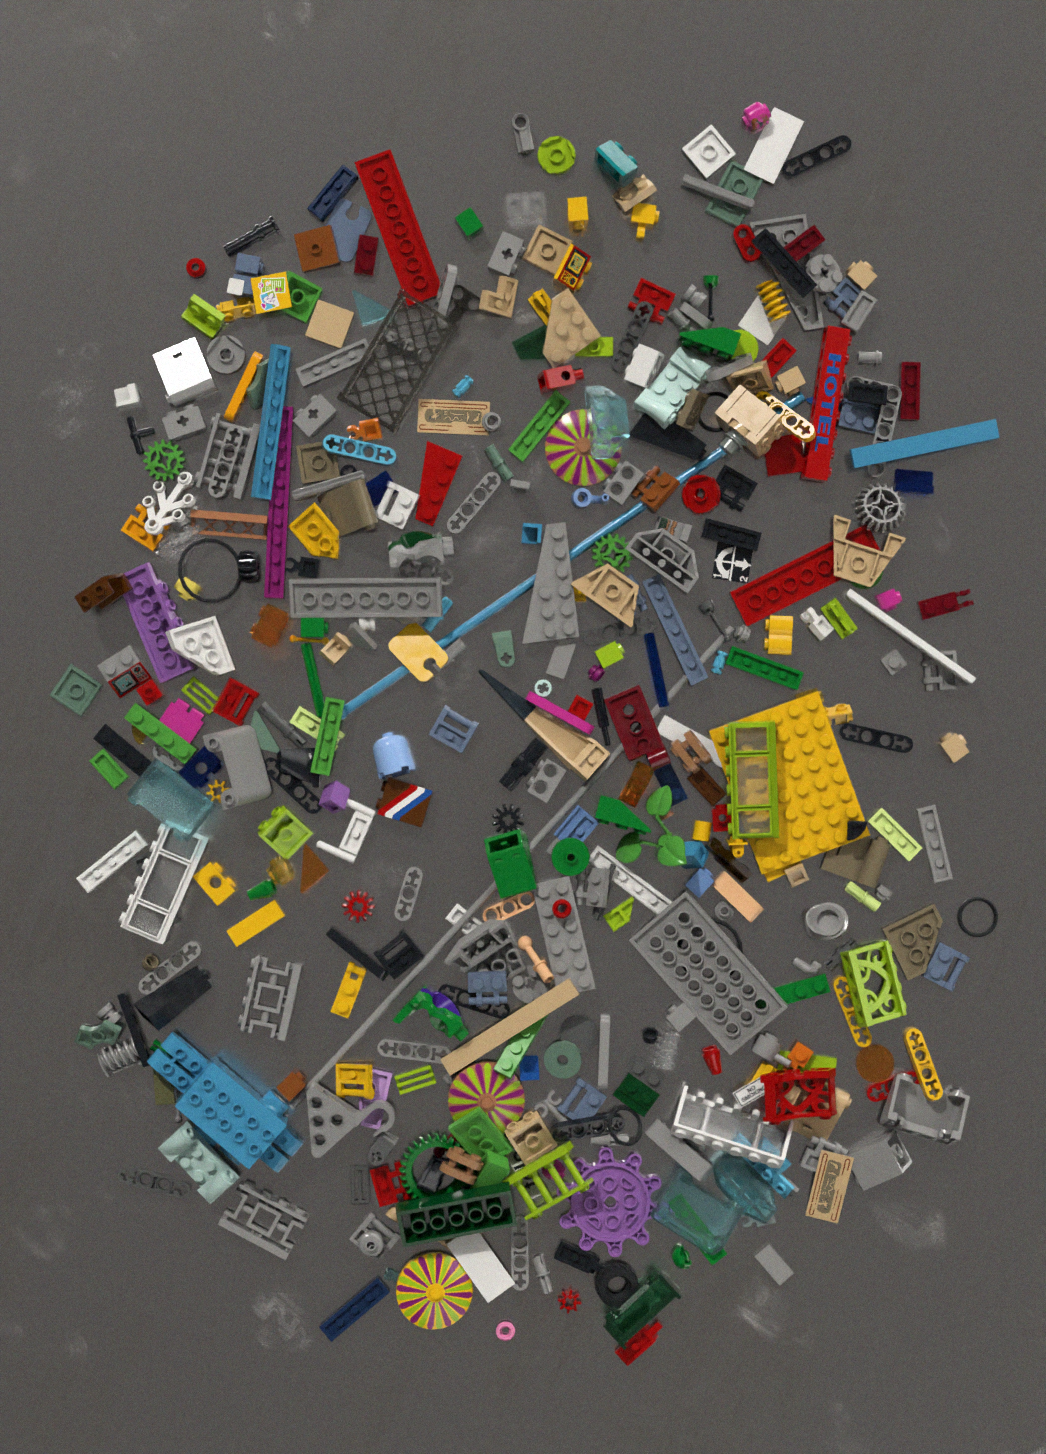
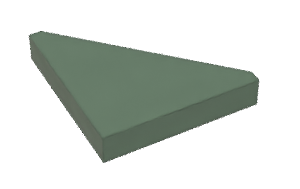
M254 711L251 726L256 732L260 749L278 753L280 749L258 711Z

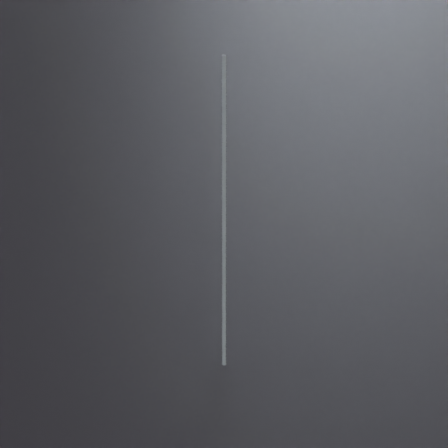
M731 626L725 630L729 635L735 632ZM723 634L700 657L702 665L725 642ZM686 674L651 710L653 719L689 682ZM639 723V725L632 732H639L641 730V724ZM622 743L529 843L530 853L625 751ZM495 881L289 1104L292 1110H295L307 1097L306 1093L309 1084L312 1082L319 1084L497 890Z

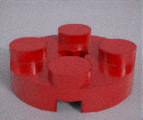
M695 475L689 478L686 486L683 487L682 498L684 504L693 512L707 513L720 503V487L713 477ZM700 489L705 491L703 499L698 497Z

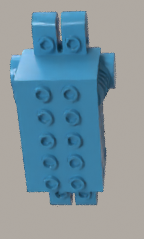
M171 1032L161 1044L165 1051L157 1048L147 1062L182 1092L174 1107L220 1145V1150L237 1165L242 1163L246 1168L250 1169L257 1159L260 1158L270 1168L279 1173L290 1160L285 1153L293 1157L304 1144L294 1132L286 1127L288 1117L284 1113L290 1107L289 1104L271 1089L262 1097L225 1064L220 1062L216 1056L209 1061L182 1037Z

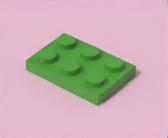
M481 1107L476 1108L448 1126V1130L469 1155L474 1153L483 1158L487 1150L502 1156L513 1151V1145Z

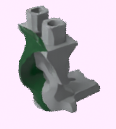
M412 531L404 533L397 541L388 542L391 578H400L402 562L407 558L418 563H426L434 558L439 562H444V556L454 555L452 537H442L440 532L434 535L423 531Z

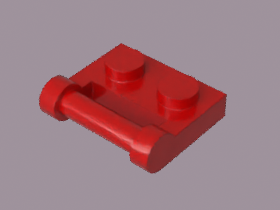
M230 677L211 711L238 726H242L245 715L254 699L258 698L260 693ZM244 693H248V696L245 702L243 703L240 711L238 712L237 716L234 717L233 713L237 708L240 700L242 699Z

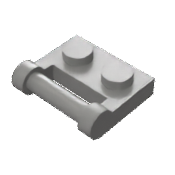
M370 1212L349 1240L359 1247L360 1237L363 1233L369 1231L367 1228L369 1223L390 1239L387 1244L384 1242L383 1250L380 1254L371 1257L379 1264L401 1236L398 1233H393L375 1218V1214Z

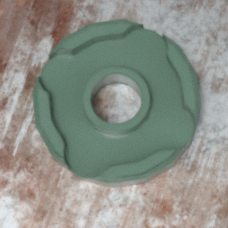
M565 1040L556 1041L545 1052V1067L551 1075L557 1078H570L579 1071L582 1065L581 1052L574 1043ZM558 1056H566L568 1063H561L558 1060Z

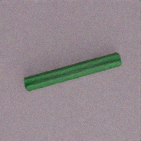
M304 643L301 645L316 715L318 718H321L325 704L312 646L310 643Z

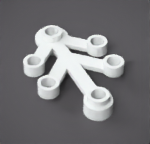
M189 472L179 474L178 484L167 500L165 484L162 481H156L153 484V489L157 493L160 506L157 515L154 509L155 500L151 496H146L143 499L142 503L147 509L149 518L145 523V530L148 534L159 535L163 531L164 526L184 521L185 514L180 509L192 507L196 500L192 494H186L182 500L175 501L183 489H189L194 485V478ZM173 512L172 516L164 518L167 513Z

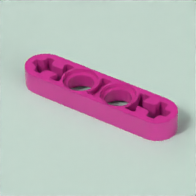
M529 691L525 698L591 735L595 728L593 725Z

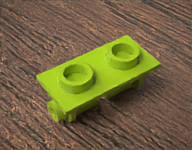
M836 597L820 608L842 640L858 629Z

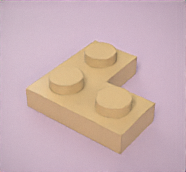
M499 276L496 293L482 290L479 309L511 318L518 280L507 276Z

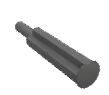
M611 864L609 868L607 903L613 887L611 881L616 868L615 864ZM594 906L591 918L602 921L606 908Z

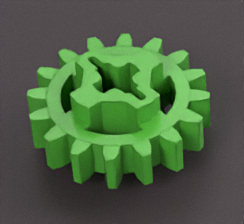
M162 439L161 444L154 441L155 447L148 446L150 452H144L148 457L143 460L144 463H148L145 470H151L149 474L151 477L156 474V480L158 481L161 477H163L164 482H167V477L174 480V474H180L179 468L184 469L181 462H184L185 458L180 457L184 452L177 451L179 445L176 444L173 447L171 440L168 444H166L164 439ZM163 448H169L174 452L166 453ZM156 452L157 456L155 460L152 461V456ZM161 454L164 457L169 458L166 461L167 467L163 463H160V461H162ZM177 459L176 466L172 469L173 461ZM163 468L166 473L157 472L155 469Z
M608 533L606 539L600 536L602 541H595L597 548H592V551L596 554L591 557L592 559H597L594 565H601L600 567L605 564L601 560H607L613 568L625 572L623 567H630L627 561L633 560V557L629 555L631 552L625 549L629 542L624 543L626 539L624 536L619 539L618 533L614 537ZM614 542L620 543L624 548H617ZM607 543V547L604 551H601V548ZM611 550H614L615 553H617L614 555V558H611L608 555L611 553ZM624 557L623 561L620 564H618L620 558Z

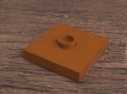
M331 225L294 234L302 272L340 263Z

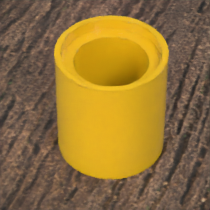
M695 820L692 839L709 842L712 823Z

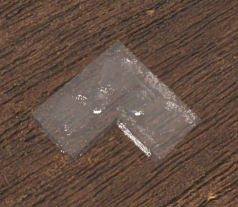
M189 524L180 530L181 533L176 534L174 532L167 536L166 540L158 544L159 548L154 552L157 558L168 554L180 544L200 533L202 529L199 524L193 527Z

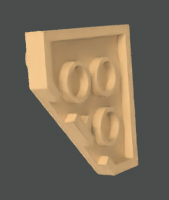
M568 288L552 298L550 315L542 353L553 368H556L601 336Z

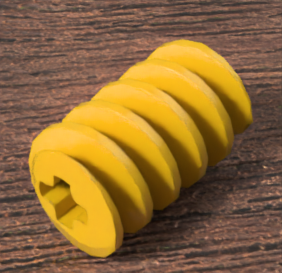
M773 280L756 286V289H762L758 295L765 296L761 303L767 304L764 307L765 311H770L766 315L767 318H773L769 323L782 319L791 313L790 310H784L788 303L781 302L786 297L778 295L783 291L782 289H776L780 282H774Z

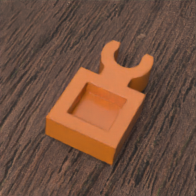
M378 418L359 421L360 427L356 425L347 427V432H355V435L349 437L350 439L357 440L359 437H362L364 442L379 439L383 436Z
M797 1041L787 1056L792 1061L790 1067L797 1069L799 1065L804 1068L814 1052Z

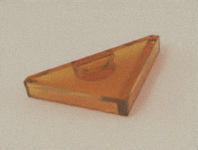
M307 843L303 849L301 893H304L329 871Z

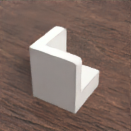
M135 383L114 390L117 402L115 404L118 409L141 404Z

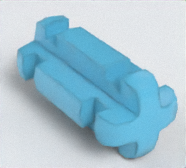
M465 375V379H462L455 386L456 389L452 390L453 394L457 397H461V394H464L470 387V384H473V379L468 375Z
M717 651L718 656L715 657L714 668L711 671L721 675V669L724 668L725 657L728 654L723 651Z

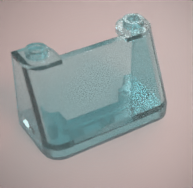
M156 757L127 793L129 796L127 800L134 806L138 804L143 806L175 832L173 836L180 842L184 840L188 842L216 807V804Z
M679 1168L653 1207L650 1216L702 1251L715 1255L725 1247L745 1209L737 1201L730 1200L723 1203L693 1184V1177L687 1170Z

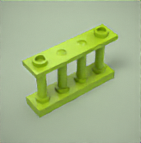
M571 1141L564 1143L508 1175L502 1181H509L510 1185L512 1184L513 1187H516L528 1206L530 1212L524 1217L525 1220L530 1218L535 1220L543 1215L542 1211L578 1191L583 1193L590 1188L589 1185L594 1181L591 1177L584 1181L569 1156V1151L574 1147ZM560 1158V1160L564 1161L577 1186L568 1190L553 1165L555 1164L554 1160ZM544 1167V1169L548 1170L561 1191V1195L555 1198L551 1197L538 1175V1169ZM527 1175L529 1178H532L546 1202L538 1208L522 1183V1178Z

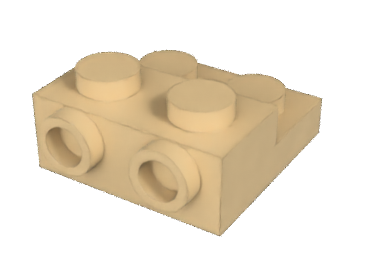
M537 1111L527 1112L521 1121L509 1123L507 1129L504 1130L525 1166L558 1146Z

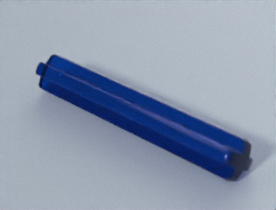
M647 633L644 635L658 705L660 708L669 706L655 635L654 633Z

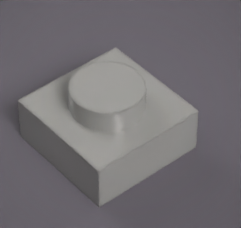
M894 649L880 660L891 676L907 665L897 649Z

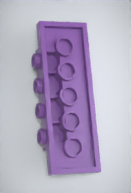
M150 562L124 573L133 589L123 595L159 682L163 683L194 669L193 662L172 651L165 633L168 630L183 626V621L175 614L176 605L172 599L169 600L167 595V584L162 582L161 579L157 580Z

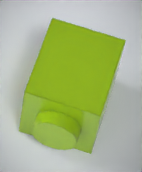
M614 641L594 653L604 669L623 659L622 654L625 651L620 643L616 644Z

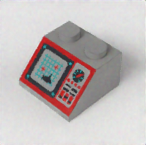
M131 645L97 665L106 681L120 699L152 679L151 674Z

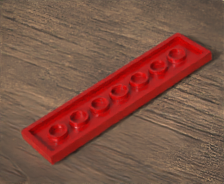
M391 149L354 162L408 307L437 297L440 281Z
M866 524L846 534V540L881 551L871 530H867L868 525ZM833 541L731 591L730 595L745 625L749 626L841 580L842 578L833 576Z

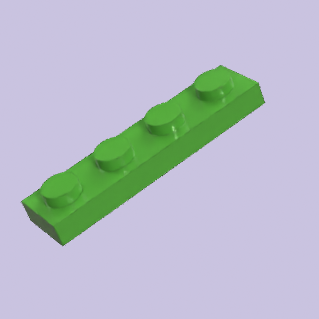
M555 390L508 451L524 462L571 402Z
M330 697L325 699L310 771L312 773L330 776L345 704L344 700Z
M137 703L132 706L124 717L184 764L190 760L197 750Z
M548 1015L511 1038L494 1067L495 1072L512 1079Z

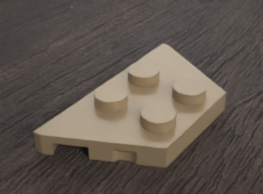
M607 563L571 583L573 587L629 627L633 626L639 585Z

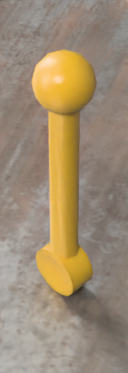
M295 635L289 637L292 643L303 641L326 645L329 642V639L326 637L323 639L301 638Z

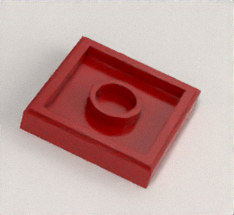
M793 434L781 436L778 440L775 439L771 443L769 451L764 454L767 477L802 472L804 459L802 441Z

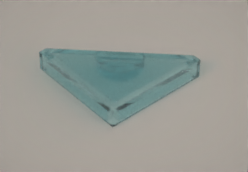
M356 290L352 291L362 326L396 316L394 311L362 295Z

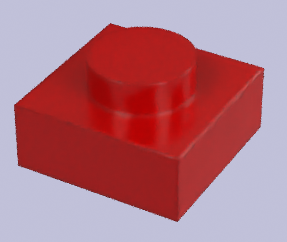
M576 695L568 712L585 720L593 703Z

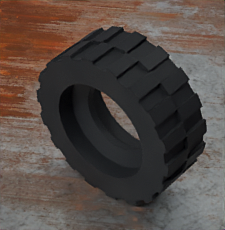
M612 1263L611 1265H606L597 1274L594 1283L596 1286L595 1291L605 1305L607 1304L609 1307L615 1308L624 1307L636 1298V1294L639 1291L638 1278L628 1265ZM615 1277H622L626 1282L624 1290L617 1294L611 1293L608 1290L610 1280Z

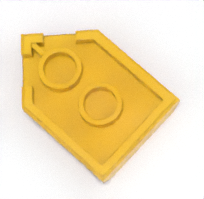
M314 502L288 527L312 556L338 559L339 531Z

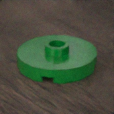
M564 838L558 841L552 849L551 860L553 866L563 875H578L585 870L589 863L590 855L588 848L577 838ZM569 854L574 855V858L572 860L567 859V856Z

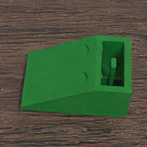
M725 327L680 332L677 340L680 341L679 344L690 348L692 345L697 347V351L709 354L711 352L716 354V358L726 361L733 357L741 333Z
M603 795L599 796L594 817L598 818L597 822L609 825V822L616 823L615 827L627 830L628 827L635 828L634 832L646 835V832L651 833V829L620 800Z
M518 829L484 839L487 858L501 899L537 889L528 838L522 830Z

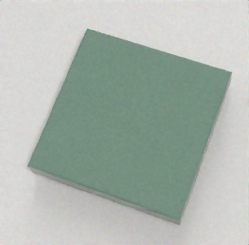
M70 664L49 696L82 717L103 684L73 664Z

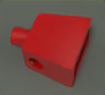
M571 365L543 370L537 375L541 394L570 388L576 384L577 380L584 379L582 368L573 370Z

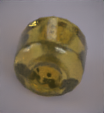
M276 857L269 862L270 866L266 871L274 884L282 886L294 879L295 870L287 858L280 859Z

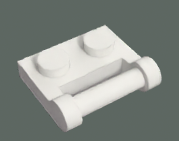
M389 480L386 485L388 486L375 513L377 518L404 530L420 495ZM394 490L399 491L389 515L384 514Z

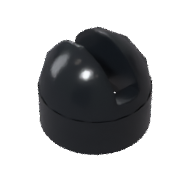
M654 1028L644 1029V1042L646 1044L656 1043L658 1031Z

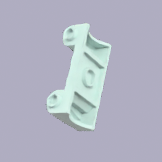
M681 345L669 359L668 365L649 388H645L635 400L634 408L648 414L663 429H666L669 424L675 421L678 412L684 407L687 393L691 392L692 388L698 390L703 382L707 381L705 371L712 368V366Z
M188 1121L158 1147L170 1162L175 1159L200 1186L197 1191L209 1204L214 1202L239 1178L233 1169Z

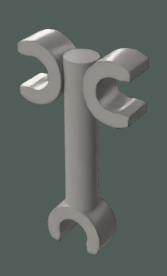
M554 1090L549 1092L548 1098L534 1107L535 1111L539 1107L544 1108L545 1111L541 1114L542 1118L547 1115L549 1110L559 1122L568 1121L554 1106L562 1101L561 1098L556 1101L551 1099V1096L555 1093ZM576 1126V1127L574 1128V1129H576L578 1132L581 1131L580 1128H579V1126Z

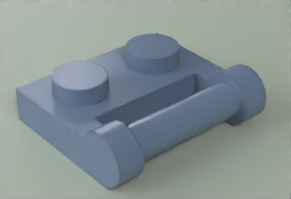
M445 705L428 735L462 753L479 723L466 719L452 711L451 707ZM445 716L469 729L467 734L443 721Z
M939 942L928 963L926 972L922 976L953 992L955 989L954 985L966 962H969L970 957ZM955 956L959 960L948 982H945L943 978Z
M578 1077L576 1080L577 1084L564 1103L560 1104L557 1108L572 1120L594 1116L607 1098L605 1094ZM582 1088H585L587 1092L574 1111H570L569 1107Z

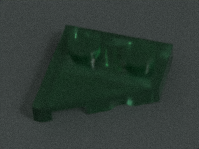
M546 324L511 342L519 359H546L542 353L546 337Z

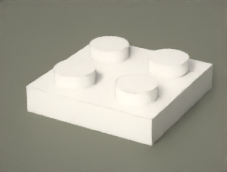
M712 124L682 148L684 154L705 179L736 155Z

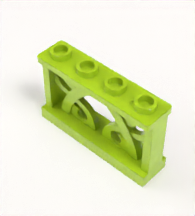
M888 940L840 952L858 1027H869L907 1015V1006L901 993L902 986L897 977V966L892 957L893 950ZM874 950L879 951L881 961H878L877 955H875L872 962H870V956ZM866 952L865 960L857 959L856 954ZM871 970L884 980L878 997L874 992L864 987V983L870 977ZM861 971L865 972V976L863 978L861 975ZM867 995H870L872 997V999H870L869 1002L867 999ZM889 1000H891L893 1007L890 1013L886 1012L881 1006L883 1004L886 1007H890L888 1005ZM878 1009L882 1016L872 1018L871 1014Z

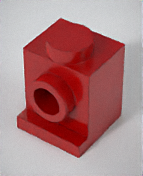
M717 804L715 808L711 809L712 831H728L731 815H727V804ZM721 814L726 816L723 822L719 820V815Z

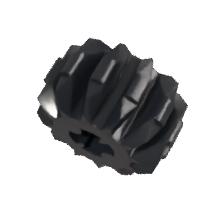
M251 550L240 551L237 562L239 579L247 583L258 581L261 571L258 552Z
M503 804V812L499 808L496 809L500 816L493 815L492 818L499 819V821L492 824L493 826L500 824V827L496 830L497 832H500L503 828L504 834L507 833V830L513 831V828L516 830L520 829L516 826L517 824L524 825V822L518 821L519 818L524 817V814L516 815L520 811L519 807L514 812L512 811L513 804H510L509 810ZM507 814L511 815V819L514 820L510 825H505V821H503V817H507Z

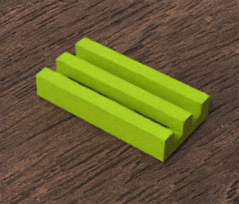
M193 676L181 691L210 716L213 713L211 710L215 704L195 688L192 683L195 682L215 701H217L218 697ZM187 689H192L198 696H200L206 703H208L211 706V709L209 710L207 707H205L190 692H188Z
M431 1064L394 1076L400 1095L437 1083ZM426 1070L429 1071L428 1074L412 1078L403 1082H400L399 1080L401 1078L416 1073H420ZM431 1077L430 1081L402 1089L404 1085Z

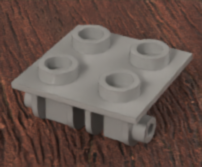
M389 330L374 366L409 381L424 346Z

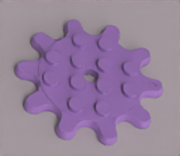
M604 1147L599 1151V1161L594 1166L587 1165L581 1159L574 1160L573 1163L583 1180L585 1181L592 1177L594 1181L589 1185L590 1188L583 1193L578 1191L565 1198L570 1203L571 1208L567 1214L560 1217L559 1223L561 1227L568 1229L576 1226L582 1230V1237L579 1241V1246L582 1250L589 1251L596 1242L602 1241L606 1243L608 1253L612 1257H619L621 1255L622 1243L626 1239L630 1238L639 1245H646L650 1238L644 1229L645 1222L649 1219L659 1220L664 1216V1209L659 1205L653 1204L650 1199L652 1192L661 1187V1179L658 1176H651L649 1178L640 1176L639 1167L642 1163L640 1155L631 1154L624 1163H618L614 1160L613 1152L608 1147ZM575 1182V1184H573V1185H569V1186L566 1185V1186H567V1188H568V1190H569V1189H571V1188L577 1186V1183ZM557 1188V1196H559L562 1193L559 1190V1188ZM609 1196L614 1197L616 1200V1204L613 1207H608L605 1204V1200Z

